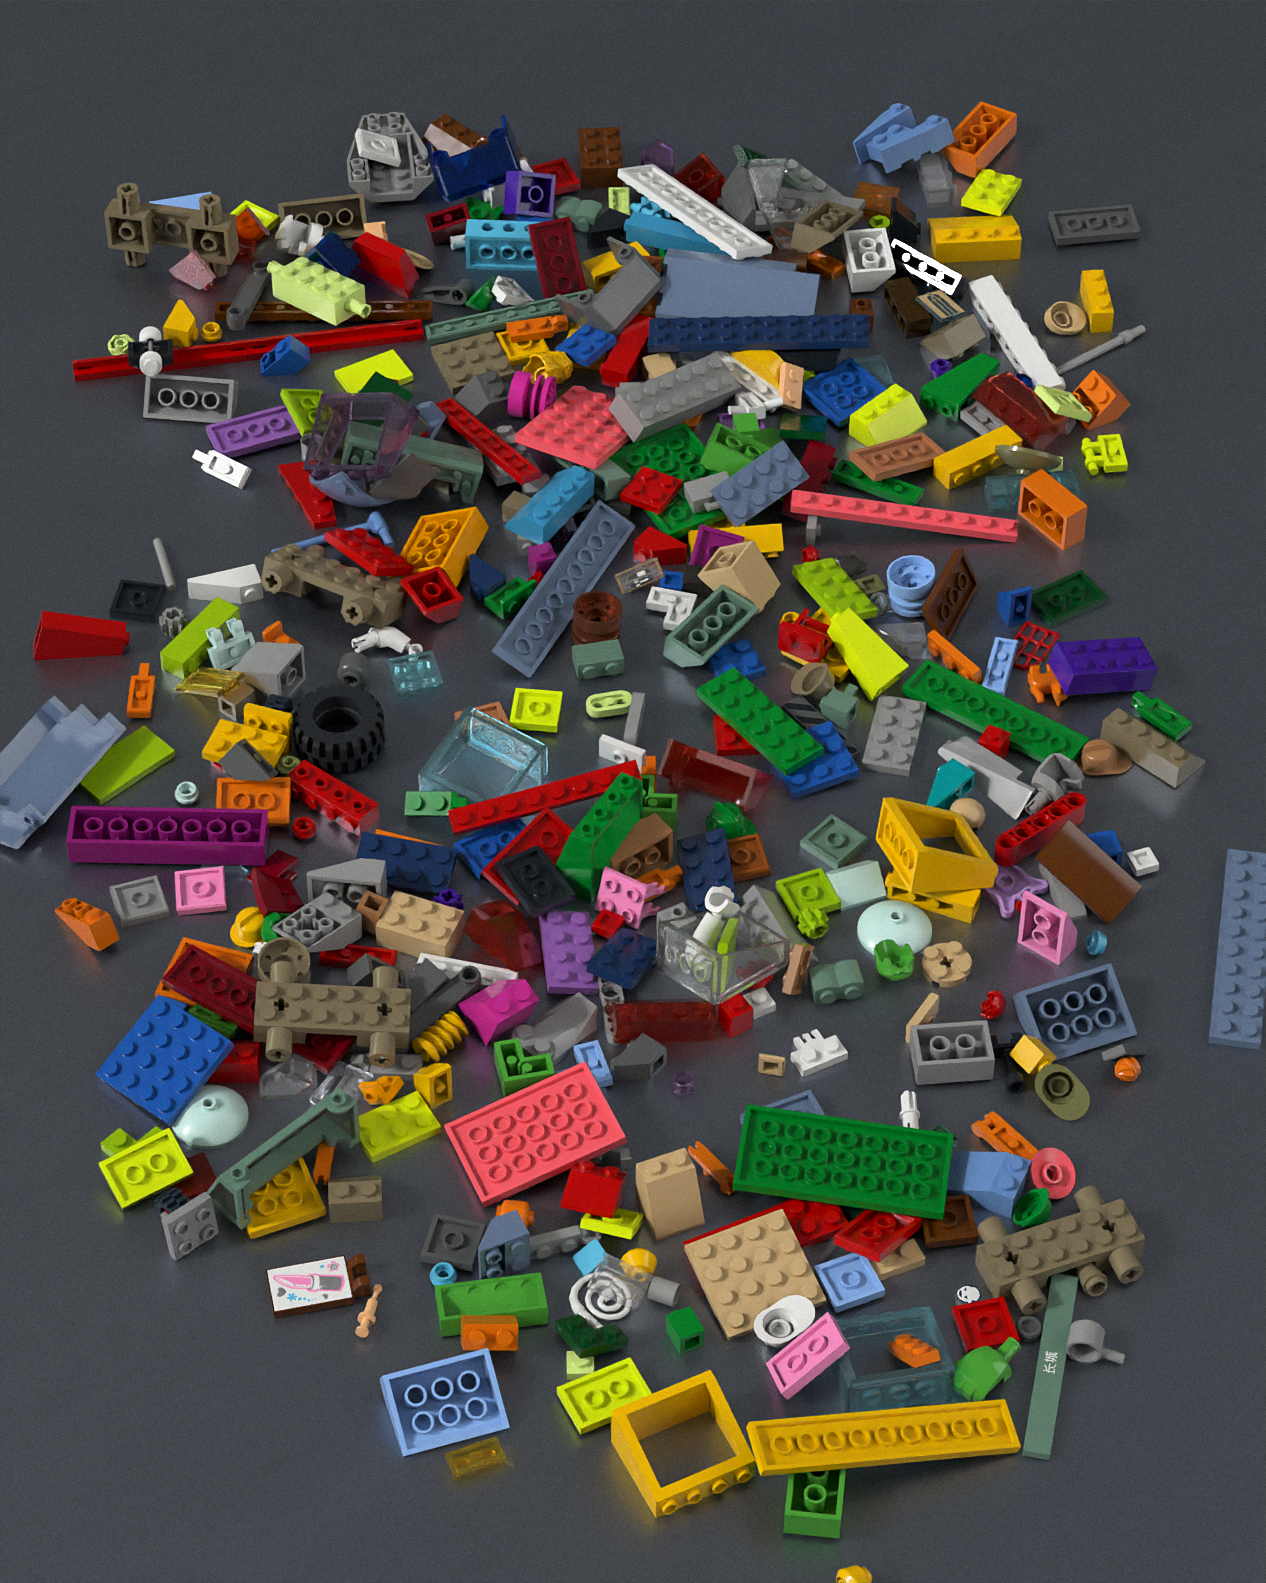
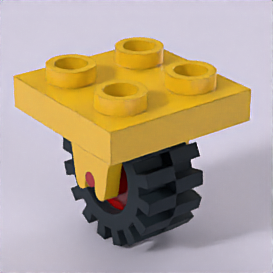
M270 694L264 706L247 702L244 707V725L287 736L288 743L281 755L289 756L291 754L292 711L294 707L292 706V699Z

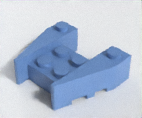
M896 103L883 112L852 143L859 164L872 159L883 163L885 172L889 173L901 168V164L912 158L913 161L921 159V154L928 151L933 154L955 140L947 118L932 115L925 122L916 126L911 107Z

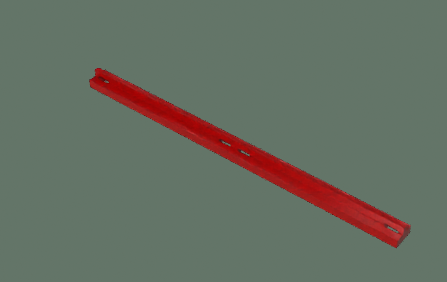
M421 319L290 334L308 346L310 354L424 340ZM288 335L173 348L174 364L162 367L160 372L261 360L264 354L269 353L276 347L279 341L284 340ZM128 354L72 361L75 382L144 374L141 369L129 367Z

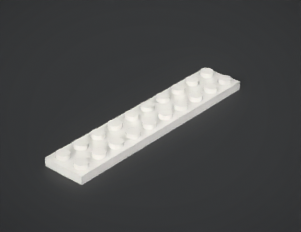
M654 164L618 169L617 177L623 180L625 184L632 186L638 193L645 195L650 201L658 204L661 209L668 211L673 217L681 220L684 225L694 229L697 234H701L709 242L717 245L720 250L730 254L733 259L743 260L745 257H761L765 254H771V244Z

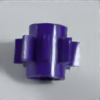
M454 889L441 890L439 897L434 896V902L464 911L463 895H458Z

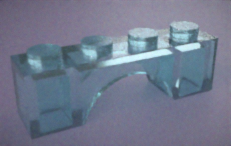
M1075 470L1046 472L1079 499L1080 487ZM1016 474L985 477L984 496L988 511L1011 510L1013 504L1019 500L1021 480L1028 476Z

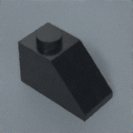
M892 197L889 229L891 244L894 238L905 244H916L917 235H921V222H917L915 212L896 197Z
M608 208L587 231V248L594 249L609 246L607 241L609 236L623 242L626 239L624 223L631 216Z

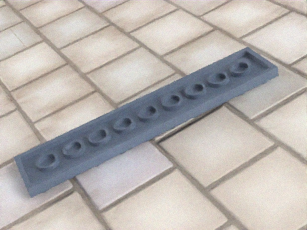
M598 500L494 646L492 652L530 678L572 619L574 602L577 597L593 589L636 525Z
M1228 848L1208 1043L1260 1050L1266 987V853Z

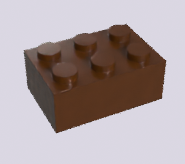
M620 127L578 129L581 188L623 187V180L617 177L618 169L623 168Z

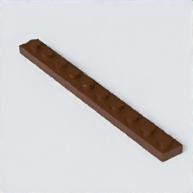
M433 300L366 301V304L371 306L369 316L362 318L355 314L347 320L403 321L421 319L424 321L433 319ZM257 301L247 322L256 320L268 322L287 320L293 322L297 320L318 321L322 319L285 301ZM216 302L215 321L227 322V309L230 308L232 302Z

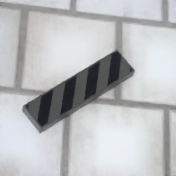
M802 695L782 705V710L804 730L828 722ZM837 730L853 760L860 757V750Z

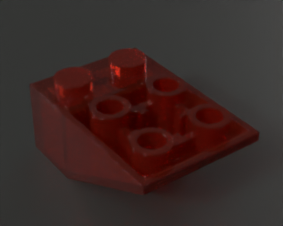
M505 899L472 907L462 931L470 937L472 942L481 945L488 951L489 955L499 959L513 972L544 965L543 951L521 911Z

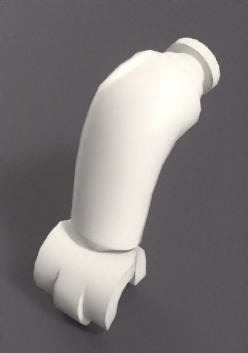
M713 886L707 892L705 906L712 913L707 912L695 930L687 950L692 968L695 971L701 972L705 978L715 976L717 958L715 944L726 922L723 920V917L726 919L731 918L740 910L739 905L732 902L734 900V893L726 886Z

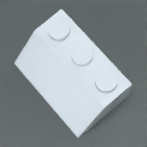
M886 228L848 230L843 232L842 253L852 293L874 291L896 273Z

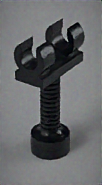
M1011 1033L1013 1038L1010 1039L1011 1043L998 1044L996 1035H990L994 1058H1004L1008 1076L1005 1078L1007 1091L1012 1094L1023 1092L1027 1087L1025 1077L1022 1073H1018L1015 1060L1009 1055L1022 1038V1033Z

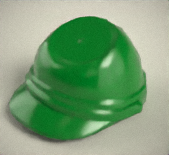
M495 275L491 276L465 302L467 307L479 312L489 310L496 297L491 292L494 286L493 280Z
M1032 1189L1020 1198L1013 1214V1221L1018 1226L1032 1228L1047 1222L1052 1209L1048 1189Z

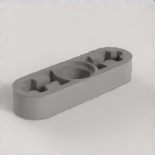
M633 692L623 742L633 746H637L645 709L646 693Z

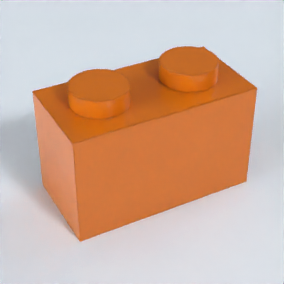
M461 1315L460 1342L463 1350H481L485 1348L489 1350H518V1321L516 1316Z

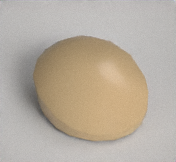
M1059 301L1054 303L1045 312L1044 322L1051 331L1057 334L1072 335L1084 328L1086 316L1077 305L1066 301Z

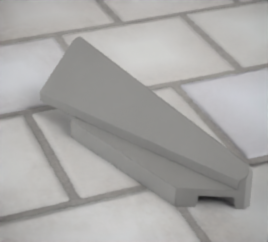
M967 736L961 737L957 741L950 739L938 749V754L947 762L954 758L974 771V785L1013 819L1018 820L1026 813L1024 807L1034 798L1036 789L1022 782L1023 772Z

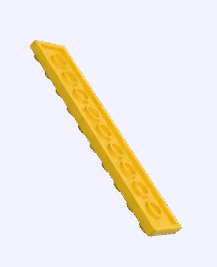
M1005 1399L751 1421L746 1427L760 1476L1017 1453L1021 1448Z

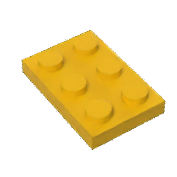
M220 719L202 750V759L218 763L237 742L245 738L274 768L288 743V738L285 735Z

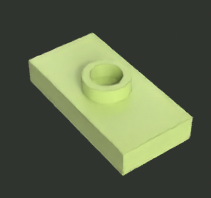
M610 187L609 208L630 215V187Z

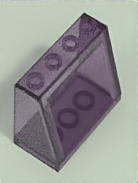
M396 393L321 394L303 470L309 473L311 478L320 481L342 471L350 479L356 481L361 480V478L378 481L379 478H389L418 420L420 411ZM350 420H385L374 465H329L348 428Z

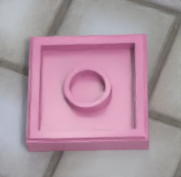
M224 866L175 872L178 916L227 910Z

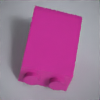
M525 979L498 980L459 1003L458 1007L483 1043L488 1046L512 1032L515 1027L527 1023L539 998Z

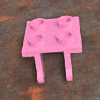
M606 866L603 869L595 910L601 912L604 908L625 917V924L639 929L641 919L650 915H657L660 910L659 906L652 908L653 903L644 904L645 899L655 894H662L665 887L662 885L657 888V882L641 883Z

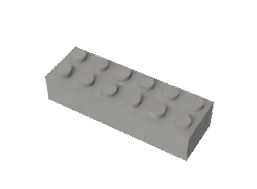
M713 353L619 392L608 409L633 443L731 402L741 388V385L718 354Z

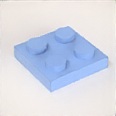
M853 1252L814 1266L813 1273L836 1313L885 1296V1288L869 1260L864 1256Z

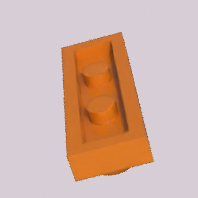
M934 629L927 634L928 649L934 656H939L950 670L954 669L959 675L979 685L983 683L981 669Z
M910 1334L896 1336L895 1341L887 1343L891 1355L914 1368L940 1361L938 1349Z

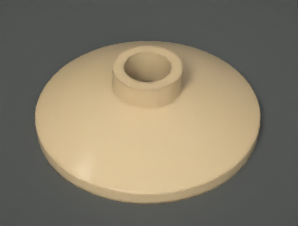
M404 249L414 263L415 268H433L434 264L426 257Z

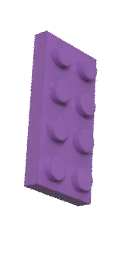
M285 405L206 426V433L215 451L228 458L292 442L302 437Z
M550 911L538 916L548 993L576 994L579 992L582 995H597L599 991L598 978L586 972L587 964L595 956L589 912Z

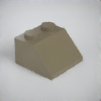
M971 314L948 322L919 342L921 346L940 359L952 358L954 361L964 356L963 351L966 349L969 351L979 346L978 341L986 336L975 315Z
M381 1175L330 1177L328 1180L330 1223L383 1220Z

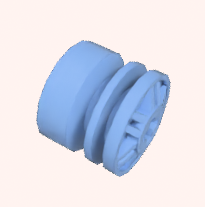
M909 555L900 557L889 565L886 572L890 606L895 613L901 616H923L921 609L936 584L934 565L929 559L922 556Z

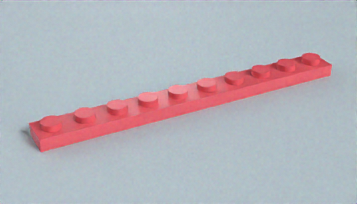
M792 490L790 512L1013 543H1016L1018 535V520L801 490Z

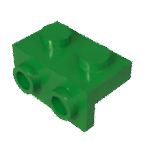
M518 576L486 597L484 605L504 620L524 606L536 589L537 581L532 579L529 582H525Z

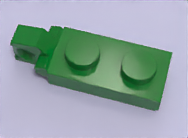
M1140 691L1132 696L1131 705L1137 710L1139 715L1174 741H1177L1192 729L1191 721L1158 697L1155 699L1148 698Z
M406 791L404 815L407 817H448V810L470 805L471 800L458 798V793L446 791Z

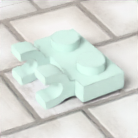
M232 618L226 621L228 629L233 635V638L227 641L223 640L220 629L216 630L215 627L205 630L209 641L213 645L207 651L214 671L219 672L237 664L244 657L245 652L255 645L252 632H244L241 620L237 621L236 618Z

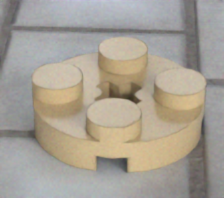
M957 941L938 943L924 949L921 970L929 982L932 983L933 980L940 983V987L951 988L959 986L966 981L967 976L971 973L972 959L969 953L962 948L961 943ZM942 963H950V964H951V967H948V968H947L946 965H940V964H942Z

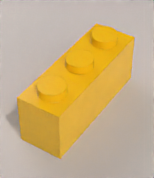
M637 241L628 244L634 247L642 256H650ZM612 251L581 262L585 283L590 289L594 290V293L599 292L622 267L616 261Z
M1082 271L1080 294L1090 333L1112 332L1114 310L1104 271Z

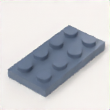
M781 441L710 490V492L714 495L715 501L719 502L722 511L732 525L740 527L808 480L809 475L786 443Z

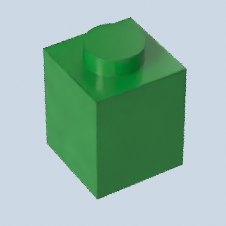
M691 1306L684 1309H676L666 1315V1333L680 1355L704 1346L705 1330Z

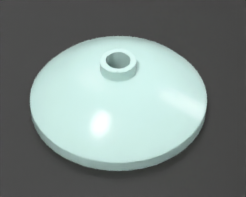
M889 900L876 903L862 913L858 921L857 934L863 947L873 955H875L874 948L876 944L882 940L892 939L900 947H904L906 943L909 944L915 957L922 953L929 945L932 937V925L928 916L917 906L904 901Z
M203 1085L172 1124V1129L183 1143L198 1149L221 1148L237 1140L245 1131L249 1120L248 1107L243 1097L228 1087Z

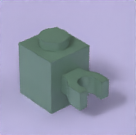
M849 683L844 692L833 688L827 696L825 695L821 699L819 705L821 714L828 721H832L833 725L846 730L857 716L858 698L854 694L857 692L858 687Z

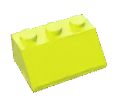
M895 383L850 415L849 435L868 447L913 435L927 425V420L913 395Z

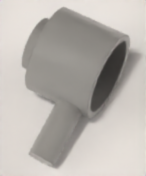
M1078 1320L1071 1324L1066 1352L1073 1360L1093 1363L1102 1357L1122 1364L1125 1358L1124 1353L1103 1347L1105 1330L1100 1324L1092 1320Z

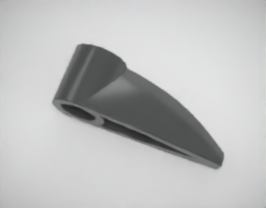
M464 278L456 285H434L411 290V297L433 300V302L462 305L475 293V285L471 280Z

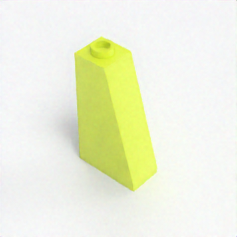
M850 608L842 613L838 611L830 619L831 625L827 633L865 695L872 702L900 680L909 665Z

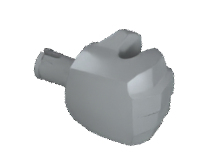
M1054 753L1049 755L1040 764L1031 783L1032 787L1036 789V795L1024 807L1029 815H1034L1047 804H1052L1066 794L1073 792L1066 790L1067 788L1081 790L1084 775L1075 761L1061 753Z

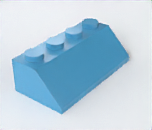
M576 465L557 472L505 524V528L537 544L547 543L594 495V474Z

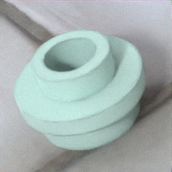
M182 782L175 790V798L182 804L194 803L199 798V789L192 782Z

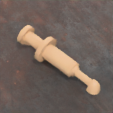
M379 1284L374 1285L372 1298L368 1299L364 1312L358 1315V1321L361 1325L356 1328L355 1333L359 1337H367L369 1334L368 1327L373 1326L376 1322L374 1316L378 1305L376 1299L382 1290V1286Z

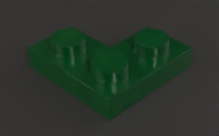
M571 1315L555 1320L554 1329L580 1359L628 1348L629 1338L616 1324L591 1329L580 1315Z

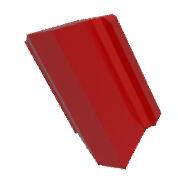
M365 232L354 240L345 260L351 272L407 299L410 298L411 290H413L415 282L419 279L415 265L404 249L369 232Z

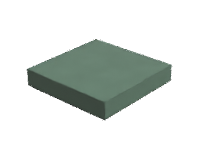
M833 814L800 840V847L833 869L843 867L869 844L867 836Z

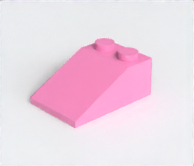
M1025 891L1022 898L1018 943L1060 965L1076 948L1078 931L1068 913Z

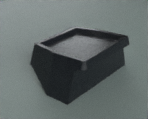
M842 348L776 351L784 362L804 368V371L834 370Z

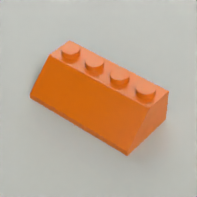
M980 101L952 131L955 141L941 149V152L957 172L976 178L981 170L985 169L1016 135L1017 114Z

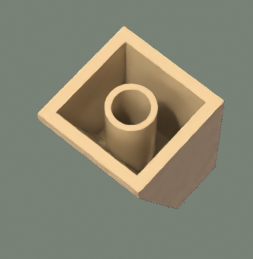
M754 540L719 547L698 574V577L713 591L723 584L757 606L759 612L756 614L764 610L765 604L775 595V591L781 585Z
M685 1148L636 1164L635 1202L640 1212L644 1214V1219L655 1241L705 1225L696 1168Z

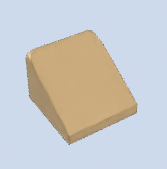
M759 1053V1073L784 1076L786 1067L785 1057Z

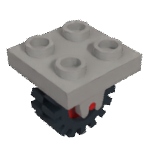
M174 1187L154 1200V1206L157 1208L156 1212L160 1214L159 1218L163 1224L169 1254L175 1260L190 1253L193 1249L219 1233L212 1198L206 1192L190 1201L185 1194L182 1195L181 1190Z

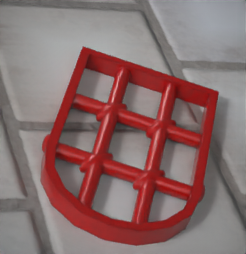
M1026 621L1013 639L1018 640L1022 638L1025 641L1020 649H1017L1013 667L1020 670H1029L1031 666L1042 664L1060 638V634ZM1026 627L1033 628L1028 637L1022 635ZM1037 630L1045 633L1040 641L1033 639V635ZM1048 635L1055 637L1050 645L1044 642ZM1029 641L1036 644L1031 654L1024 650ZM1041 646L1047 648L1041 658L1036 656V652ZM1020 654L1028 658L1023 665L1015 663ZM1032 658L1038 660V662L1028 665Z

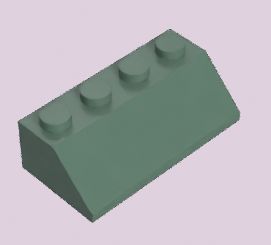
M722 584L666 637L663 655L680 667L703 665L759 612V608Z

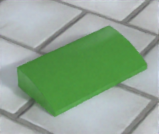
M541 1272L434 1285L442 1337L461 1335V1315H515L518 1327L549 1324L548 1305Z

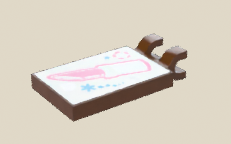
M364 1253L353 1256L349 1261H346L345 1255L266 1269L274 1318L278 1319L353 1305L354 1297L372 1296L369 1275H366L367 1269ZM353 1275H358V1276H359V1275H364V1276L358 1277V1278L355 1279V1281H354Z

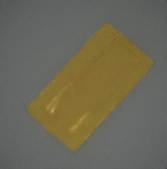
M200 667L174 687L176 692L226 697L241 685L239 681L245 677V674L238 671Z

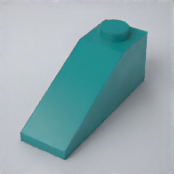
M954 758L948 763L942 764L937 770L926 805L949 810L954 801L964 798L974 789L975 772Z

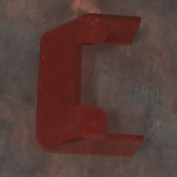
M250 207L236 216L239 252L232 264L243 255L249 257L257 250L255 246L270 235L269 231ZM196 249L168 270L174 278L198 291L202 288L204 291L208 290L215 284L213 280L217 277Z
M670 738L656 774L669 779V785L680 789L683 788V785L712 794L736 803L745 812H748L749 808H756L773 775Z

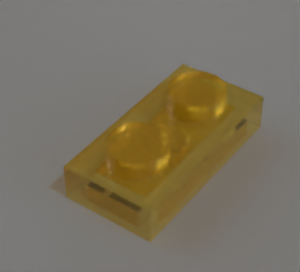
M497 1436L445 1453V1461L454 1481L507 1464V1458Z

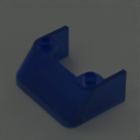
M505 114L501 115L502 128H496L491 131L488 136V143L450 157L447 151H434L431 143H426L429 163L440 194L445 202H453L506 182V171H522L517 141Z

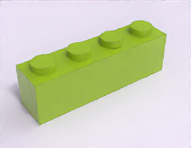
M216 597L160 652L162 669L183 680L191 673H194L198 666L205 659L209 658L207 649L213 647L205 630L215 627L216 630L220 629L225 641L231 634L226 621L232 618H236L237 621L241 620L239 607Z

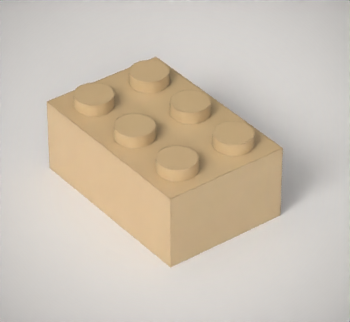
M395 890L376 924L377 945L398 950V952L418 958L420 953L451 958L465 932V913L460 909Z

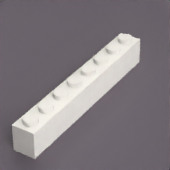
M993 275L969 282L970 301L1038 406L1047 405L1034 392L1036 386L1040 384L1064 391L1066 384L1063 377L1058 376L1055 365L1049 362L1046 351L1039 347L1036 336L1031 335L1028 324L1022 321L1019 310L1017 308L1014 309L1012 306V301L1009 295H1005L1001 283L997 282Z

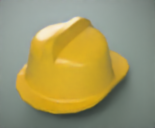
M247 907L237 914L235 923L230 930V936L234 944L250 948L254 947L256 942L263 943L261 928L264 918L258 907Z

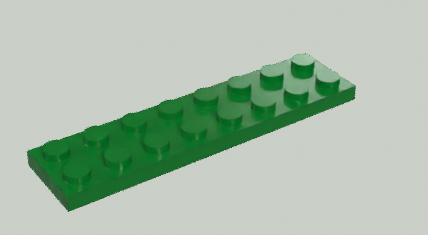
M928 659L902 686L901 694L916 701L927 702L926 706L980 733H983L989 724L1010 732L1009 747L1041 763L1054 753H1061L1075 761L1090 739Z

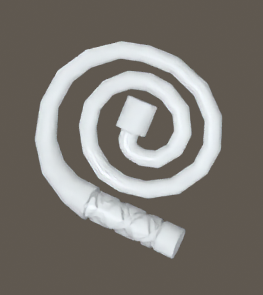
M601 1272L588 1274L580 1278L571 1288L569 1296L571 1308L574 1314L580 1315L591 1329L604 1326L591 1316L578 1300V1291L586 1282L594 1279L610 1280L624 1291L627 1298V1304L623 1311L617 1314L601 1313L594 1308L591 1302V1296L596 1290L606 1289L599 1294L597 1300L598 1306L606 1312L620 1309L624 1298L621 1290L611 1283L601 1282L592 1285L586 1293L585 1302L587 1309L596 1317L609 1321L621 1319L628 1315L633 1306V1296L628 1286L613 1275ZM615 1293L618 1299L617 1303L613 1306L605 1305L604 1303L614 1298Z

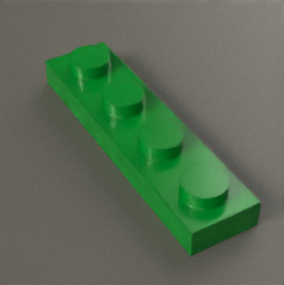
M844 459L841 460L832 472L833 480L898 504L916 506L923 496V488L893 477L874 482L854 463Z

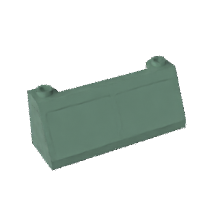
M350 420L345 435L340 472L344 471L348 476H351L355 468L360 467V470L364 471L366 463L393 469L406 455L412 452L437 471L438 474L434 479L454 483L453 491L461 493V502L473 503L483 473L481 451Z

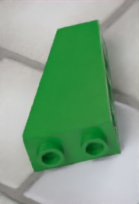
M983 353L974 356L923 385L920 393V405L958 422L960 411L974 404L999 378L1000 361Z

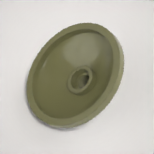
M996 445L994 450L1006 465L1017 469V474L1022 476H1030L1031 473H1035L1040 469L1047 472L1057 468L1062 463V459L1058 456L1029 448Z

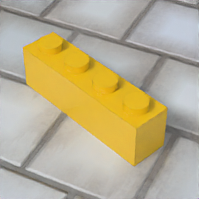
M1007 425L1001 426L935 457L933 475L948 490L960 486L1005 464L994 451L996 445L1022 447V439Z
M781 523L716 528L743 536V542L754 540L765 558H777L778 554L784 551ZM691 530L688 533L690 558L698 530Z

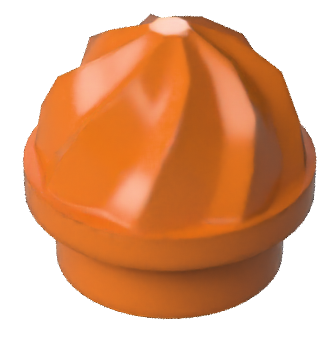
M1122 1057L1116 1063L1114 1072L1116 1077L1122 1082H1132L1141 1073V1067L1134 1057Z

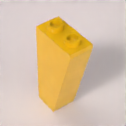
M894 867L893 873H888L885 880V887H888L887 898L908 902L921 909L972 923L980 904V889L911 894Z

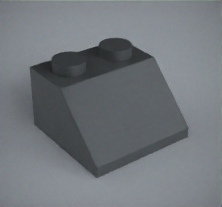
M497 370L475 375L455 396L456 402L483 424L511 418L508 414L509 395Z

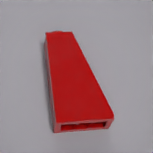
M42 610L33 643V660L122 655L124 646L129 644L130 632H126V622Z

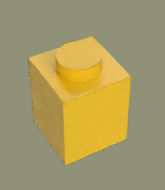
M1023 1035L1009 1054L1027 1073L1037 1075L1042 1068L1051 1065L1057 1057L1037 1037Z

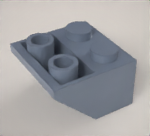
M517 1210L491 1219L478 1247L479 1280L498 1278L512 1271L522 1270L530 1265V1233Z

